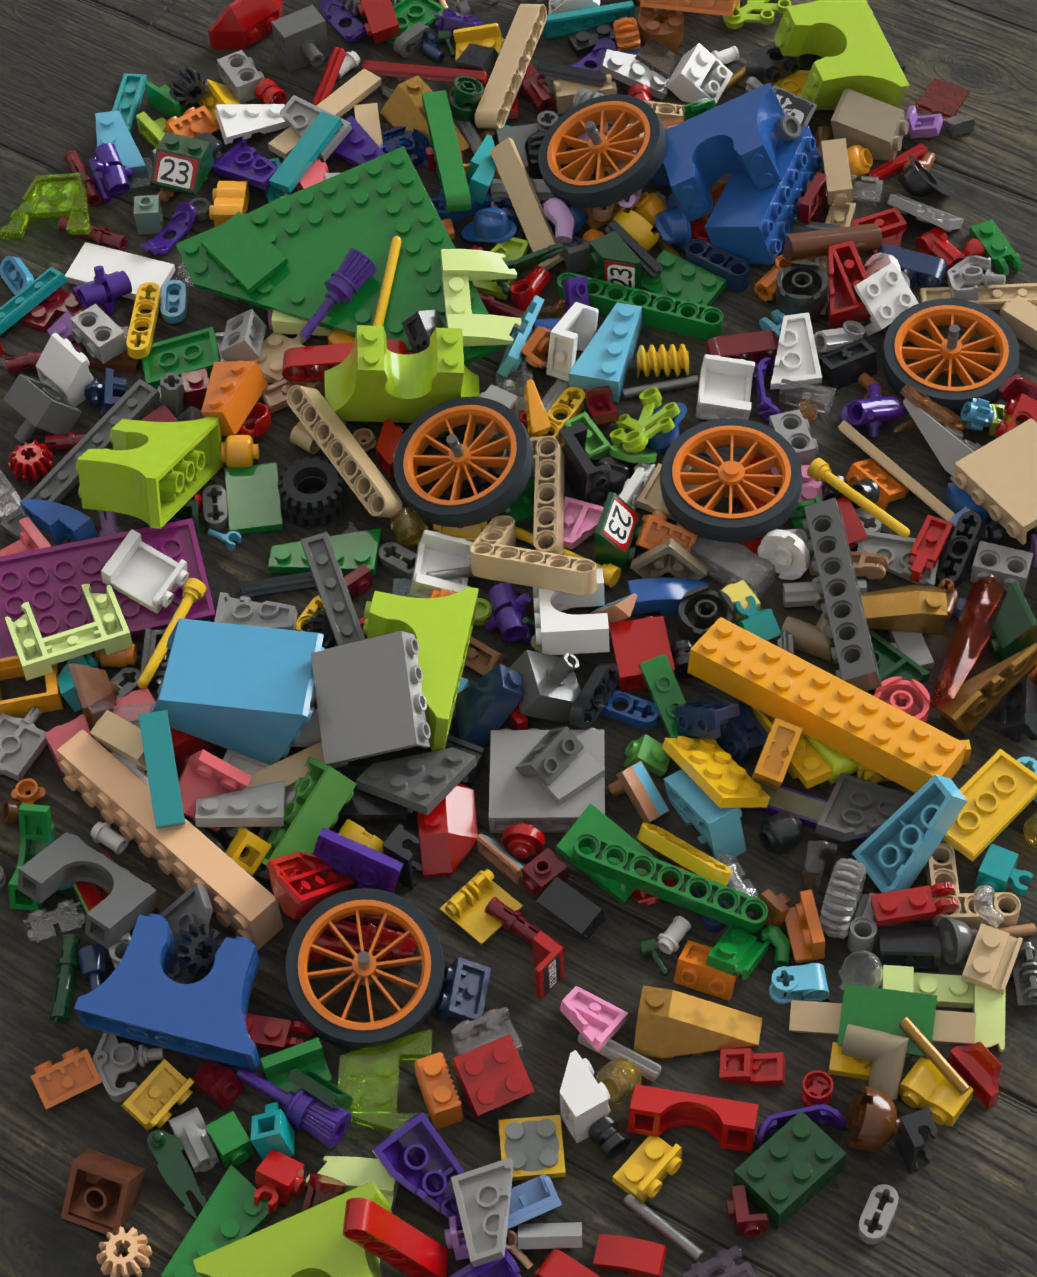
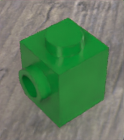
M233 1111L205 1126L209 1139L226 1168L230 1167V1165H240L250 1155L254 1154L251 1141Z

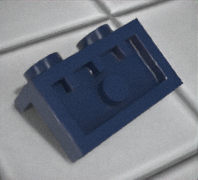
M699 699L675 706L678 734L718 739L721 737L720 724L729 723L730 718L740 716L739 704Z
M745 702L737 703L739 704L740 716L730 718L729 723L720 724L721 737L718 738L726 752L731 755L738 765H743L749 754L762 752L768 737V733Z
M458 957L450 966L447 965L444 969L443 992L440 993L436 1003V1009L439 1010L437 1020L444 1022L450 1016L476 1026L480 1024L483 1017L491 968Z

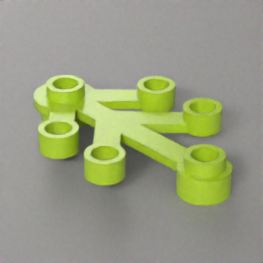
M739 0V6L734 8L733 17L723 16V21L730 29H739L743 26L744 22L769 25L774 22V12L784 14L786 7L791 6V1L779 0L778 4L768 3L771 0H748L747 5L740 8ZM753 11L761 12L760 14H750Z
M657 387L648 388L639 395L644 407L638 421L632 419L629 414H623L619 416V421H615L619 429L612 431L610 438L614 445L624 443L623 449L627 453L637 454L643 451L648 443V439L658 432H670L675 427L672 418L680 413L676 402L666 404L660 411L652 415L653 410L662 404V396ZM630 429L632 431L627 434L624 430Z

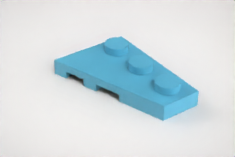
M119 110L95 113L97 147L105 143H112L116 146L122 165L132 169L133 173L147 171L143 158Z
M535 295L521 317L520 329L514 328L511 337L514 338V342L507 345L497 373L504 377H507L511 369L516 371L523 357L521 356L523 353L520 350L529 339L533 331L532 326L544 302V299Z

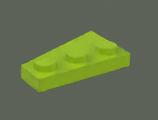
M512 237L505 242L498 243L490 252L504 254V262L513 261L527 255L530 244L528 240ZM508 279L507 283L510 287L515 279ZM472 280L477 292L487 296L494 295L499 299L506 300L508 295L502 292L501 286H498L496 282L492 280Z

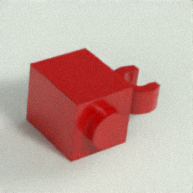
M272 1149L256 1169L255 1188L257 1190L254 1194V1205L257 1206L261 1200L268 1199L270 1200L268 1203V1212L270 1213L277 1209L278 1202L287 1206L294 1196L298 1197L305 1187V1164Z

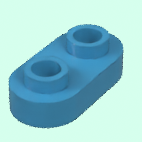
M6 256L2 260L0 275L13 294L17 295L34 281L32 274L20 258Z
M171 280L162 286L160 309L162 318L167 323H179L187 315L188 293L185 283L180 280Z

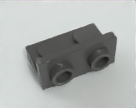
M567 726L551 729L515 769L521 776L534 774L545 785H550L583 750L584 746Z

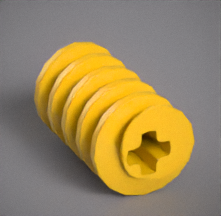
M660 344L658 352H656L654 345L649 346L648 352L645 351L643 345H640L637 351V377H639L641 370H643L646 377H649L651 370L654 371L656 377H659L661 369L664 370L666 377H669L672 369H674L676 376H680L682 369L689 376V355L685 345L681 344L679 350L676 351L674 344H670L669 350L666 351L664 345Z

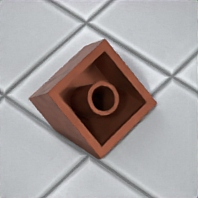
M88 1149L72 1162L61 1218L106 1235L107 1232L113 1233L114 1236L118 1235L119 1227H125L139 1198L145 1168Z

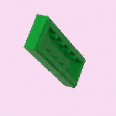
M666 654L640 663L638 665L668 737L689 736L678 734L675 706L685 704L686 701Z

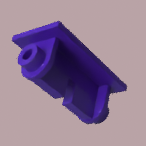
M443 9V12L434 14L435 17L440 18L435 23V29H450L451 35H453V31L457 28L463 29L485 25V22L477 21L478 17L458 16L454 10Z
M587 277L565 278V284H562L564 301H569V306L565 307V312L567 313L575 302L589 306Z

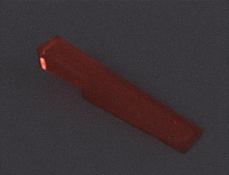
M992 574L973 583L930 699V705L933 709L954 699L993 632L986 622L1005 589Z

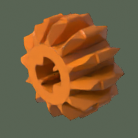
M634 17L620 18V20H615L613 28L617 50L641 48L636 19Z

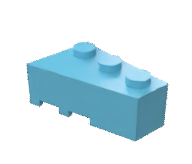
M683 769L664 778L669 802L687 826L691 824L695 826L701 835L697 837V840L702 846L709 845L713 852L712 858L725 863L747 851L740 817H742L740 808H719Z

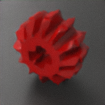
M35 440L28 444L25 441L23 446L15 445V451L9 452L10 471L14 474L17 481L23 480L26 485L31 480L38 483V479L45 478L47 473L53 468V455L45 443L39 445Z

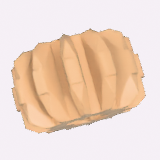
M121 1226L119 1227L118 1235L114 1236L113 1233L107 1232L106 1236L109 1242H99L101 1253L97 1254V1261L99 1264H102V1273L104 1275L110 1274V1277H131L130 1275L132 1274L141 1277L142 1272L140 1268H149L150 1261L147 1257L152 1254L151 1247L147 1245V1237L144 1234L138 1236L137 1229H134V1227L127 1234ZM126 1252L127 1256L122 1257V1253Z

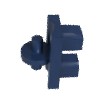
M106 368L105 380L101 384H99L98 380H93L92 383L84 388V396L91 400L92 404H98L100 401V419L121 398L112 396V394L123 396L126 389V379L113 377L114 369Z

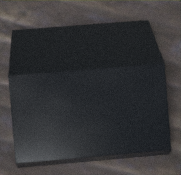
M470 43L457 59L454 66L458 69L485 71L489 80L499 55L495 48Z

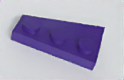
M351 115L345 120L351 123L352 130L331 155L335 157L340 156L346 159L347 163L356 167L385 153Z
M243 138L212 166L214 174L236 181H248V185L263 190L271 187L269 180L278 169L266 157H261L253 146L249 147Z
M322 828L319 833L313 855L341 875L348 874L359 882L357 887L360 889H378L394 893L404 864L326 828Z

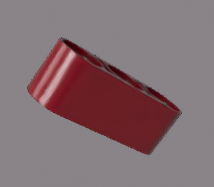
M764 330L714 337L706 342L705 348L708 355L755 362L756 366L760 360L766 357H770L775 363L779 339L775 331Z

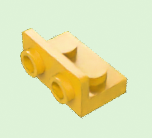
M498 23L453 31L456 42V61L470 43L495 48L498 55L502 49L503 38Z
M648 1136L613 1175V1182L626 1193L633 1194L641 1202H644L648 1197H655L660 1191L665 1177L668 1174L674 1175L683 1162L681 1160L682 1147L678 1144L671 1147L660 1137Z

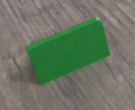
M150 81L145 83L148 103L167 117L177 116L179 118L190 109L180 106V103L169 94L171 89L165 84L158 88Z
M319 1038L260 1058L266 1080L287 1093L290 1091L298 1093L302 1089L287 1079L291 1069L294 1068L310 1069L327 1081L332 1082Z

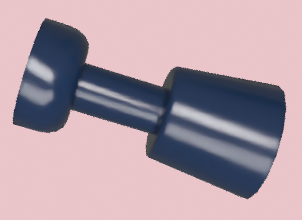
M100 945L86 946L77 952L83 978L90 983V992L102 984L101 979L107 974V950Z

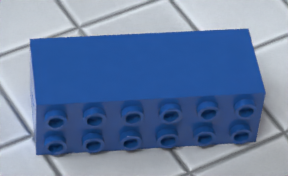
M801 126L799 137L790 142L784 141L779 137L776 145L775 161L781 178L780 182L758 191L751 183L745 171H733L705 225L712 245L745 260L748 264H774L778 254L781 252L786 234L790 233V229L798 217L799 211L796 210L797 202L800 196L804 197L807 183L814 179L816 173L821 170L823 165L822 157L819 155L816 147V140L812 136L809 126Z

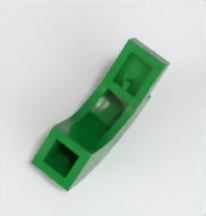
M22 803L18 809L20 826L19 859L15 873L8 884L10 909L39 911L43 902L39 904L18 890L19 868L55 841V824H51L50 806Z

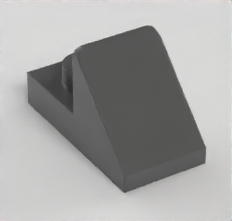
M576 236L572 238L571 243H562L564 245L562 247L564 250L562 254L567 273H576L590 268L588 254L590 253L589 241Z

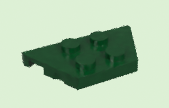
M869 629L881 682L896 676L902 677V680L911 681V679H914L920 683L929 680V671ZM831 655L830 664L839 670V663L835 664ZM876 688L868 690V692L874 694Z

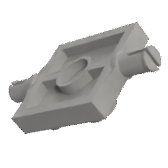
M32 706L25 718H14L1 713L0 774L20 781L47 745L44 735L46 732L34 725L42 714L40 709Z

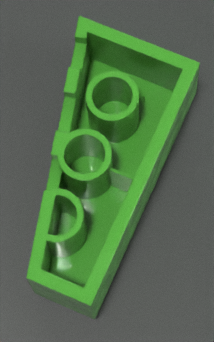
M309 756L305 764L309 770L304 779L298 778L294 786L297 790L294 800L286 803L284 806V826H275L267 840L272 846L261 863L266 865L270 860L295 852L313 855L317 838L322 828L330 829L336 824L338 813L343 805L351 800L354 794L353 789L357 784L332 767Z

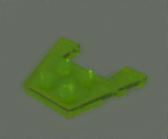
M81 173L36 176L22 197V205L18 210H13L9 216L11 221L7 227L3 226L0 230L3 239L23 238L29 218L70 216L66 227L70 235L90 234L87 195L83 175Z
M432 1030L404 1036L388 1044L367 1047L340 1055L338 1088L353 1098L350 1108H342L353 1115L351 1118L352 1122L392 1132L413 1115L418 1114L397 1113L400 1060H418L432 1055ZM424 1113L429 1120V1113Z

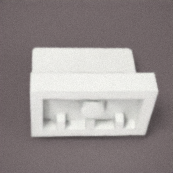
M894 262L854 287L871 315L869 318L871 323L864 327L868 336L890 325L906 309L919 304Z

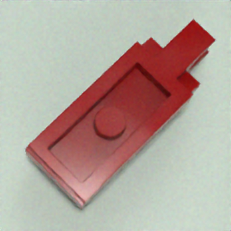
M931 515L927 516L909 554L908 564L912 565L909 580L920 583L925 570L931 572L933 567L935 568L953 530L954 523Z

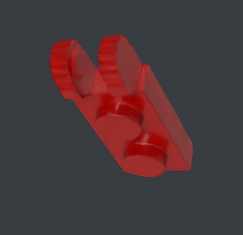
M941 882L931 887L928 885L871 895L870 901L876 925L884 926L932 918L938 914L954 912L959 907L956 898L940 899L936 903L933 901V898L952 894L955 891L953 883Z
M247 1013L248 1034L255 1043L256 1048L279 1052L307 1042L297 1038H289L290 1034L300 1036L313 1035L314 1030L305 1022H292L291 1020Z

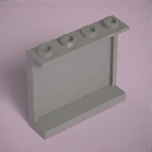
M398 631L311 653L324 764L333 767L347 766L349 761L415 746L430 747L429 738L431 732L425 716L427 702L422 693L421 682L423 680V673L418 664L419 644L415 635Z
M536 728L528 730H491L490 833H503L506 827L517 824H529L541 832H568L590 803L605 815V776L559 806L543 789L541 780L537 775L521 776L515 769L550 730H539ZM594 728L571 730L584 746L583 750L576 757L588 751L605 769L604 730Z

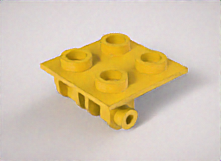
M489 869L478 872L440 908V911L481 945L503 926L499 921L484 912L487 904L493 897L498 898L514 911L520 910L523 907L522 904L492 881L495 876Z

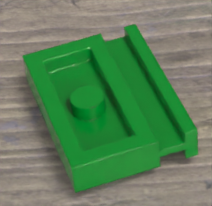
M730 927L708 954L706 965L730 975L738 973L746 981L768 952L770 942L765 941L761 943L757 941L758 937L748 934L742 929Z

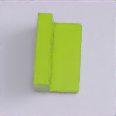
M143 111L136 115L139 133L156 149L165 134L163 130L166 127V120L159 118L153 121Z

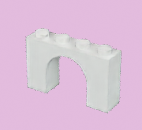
M597 568V591L591 595L582 596L533 587L536 645H542V653L563 655L566 653L610 652L607 613L571 615L561 612L575 607L605 605L603 568Z

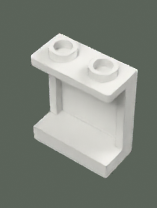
M575 302L552 329L549 341L547 375L569 382L568 373L575 364L576 351H584L596 334L598 309Z
M705 354L700 370L695 418L710 421L723 418L748 420L752 404L750 396L755 362Z
M132 529L101 570L103 583L111 585L115 590L156 614L160 612L162 607L167 608L174 597L173 592L177 586L182 587L189 576L186 561L182 559L178 563L141 541V534Z
M424 530L418 544L409 596L427 598L434 590H454V593H458L466 587H470L467 586L468 577L444 580L428 576L426 573L470 566V547L474 542L467 541L464 538L444 535L437 531Z

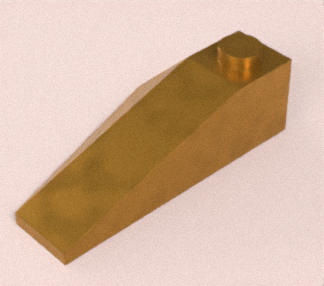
M417 75L397 85L381 109L380 116L392 129L397 132L402 130L410 135V139L414 141L420 140L428 144V148H430L432 145L423 109L422 93L433 91ZM454 124L459 149L464 154L470 151V146Z
M907 585L861 594L868 628L940 635L948 616L946 592L939 587Z
M1034 643L958 685L952 692H946L939 700V705L936 708L946 720L963 735L967 736L1037 663V644Z
M643 985L633 1051L648 1059L666 1061L673 1060L675 1056L689 1054L692 1057L702 1056L704 1052L721 1051V1049L758 1048L763 1018L675 990Z

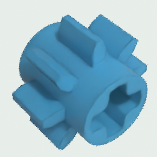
M972 398L971 402L964 404L961 410V419L967 422L965 428L982 431L983 427H988L992 423L994 411L988 407L989 401Z

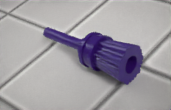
M351 248L337 272H333L330 279L324 283L328 291L325 295L326 299L299 333L301 338L307 340L334 305H338L340 302L349 304L352 301V297L358 293V289L377 271L373 261L356 249Z
M244 1067L238 1070L236 1074L238 1079L281 1103L282 1109L286 1110L285 1116L290 1124L295 1125L300 1131L306 1130L329 1149L336 1147L344 1135H346L353 1116L349 1111L342 1108H331L304 1089H301L298 1093L292 1091L287 1093Z

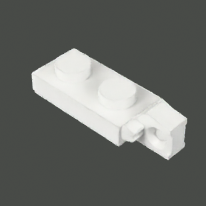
M638 463L634 467V474L624 484L623 491L619 497L634 510L637 508V500L656 469L655 464Z

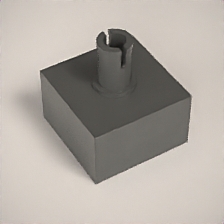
M313 5L271 22L276 57L289 73L310 64L318 67L324 63L326 57L330 56L326 20Z
M19 374L3 399L25 418L18 431L14 434V437L22 443L26 441L29 444L30 439L38 428L56 435L68 434L82 414L78 408L51 386Z
M526 650L511 665L510 669L519 672L522 678L524 697L518 703L521 715L561 723L569 721L570 709L581 692L574 671L579 667V661L573 654L569 655V653H566L562 658Z

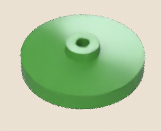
M615 444L610 447L609 454L612 457L628 463H653L657 458V452L646 447L637 454L625 452L623 444Z

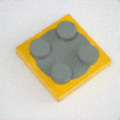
M560 1115L499 1120L501 1160L512 1158L514 1162L512 1181L531 1180L543 1174L550 1178L566 1177Z

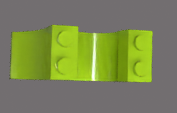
M817 0L786 7L777 32L774 35L775 44L779 47L782 55L799 57L803 54H815L823 57L813 63L801 91L802 98L816 104V110L837 107L844 89H851L897 108L900 107L908 90L909 83L866 0Z
M357 325L355 342L350 354L339 365L326 370L324 373V399L341 421L384 422L390 418L392 422L413 423L424 412L440 403L456 398L479 397L480 395L479 376L471 372L464 365L463 333L460 328H436L430 336V345L427 349L416 354L402 355L387 349L386 333L383 326Z
M209 416L181 422L120 420L110 431V442L113 443V450L88 449L77 459L76 472L79 474L80 482L78 493L82 499L83 509L131 515L145 521L150 528L161 529L224 466L221 461L220 418Z
M466 587L458 593L438 598H412L375 591L372 602H366L364 611L366 619L363 634L367 635V639L398 631L415 635L419 644L418 664L423 673V680L421 682L422 693L427 702L425 716L431 732L429 745L432 751L445 749L474 626L479 589Z
M371 1181L194 1259L193 1262L197 1273L202 1277H382L379 1258L343 1236L345 1206L348 1199L365 1198L375 1202L391 1212L387 1199Z

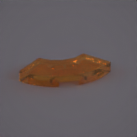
M904 385L900 391L914 406L931 414L947 427L962 432L967 425L965 421H962L944 405H938L928 395L916 388Z

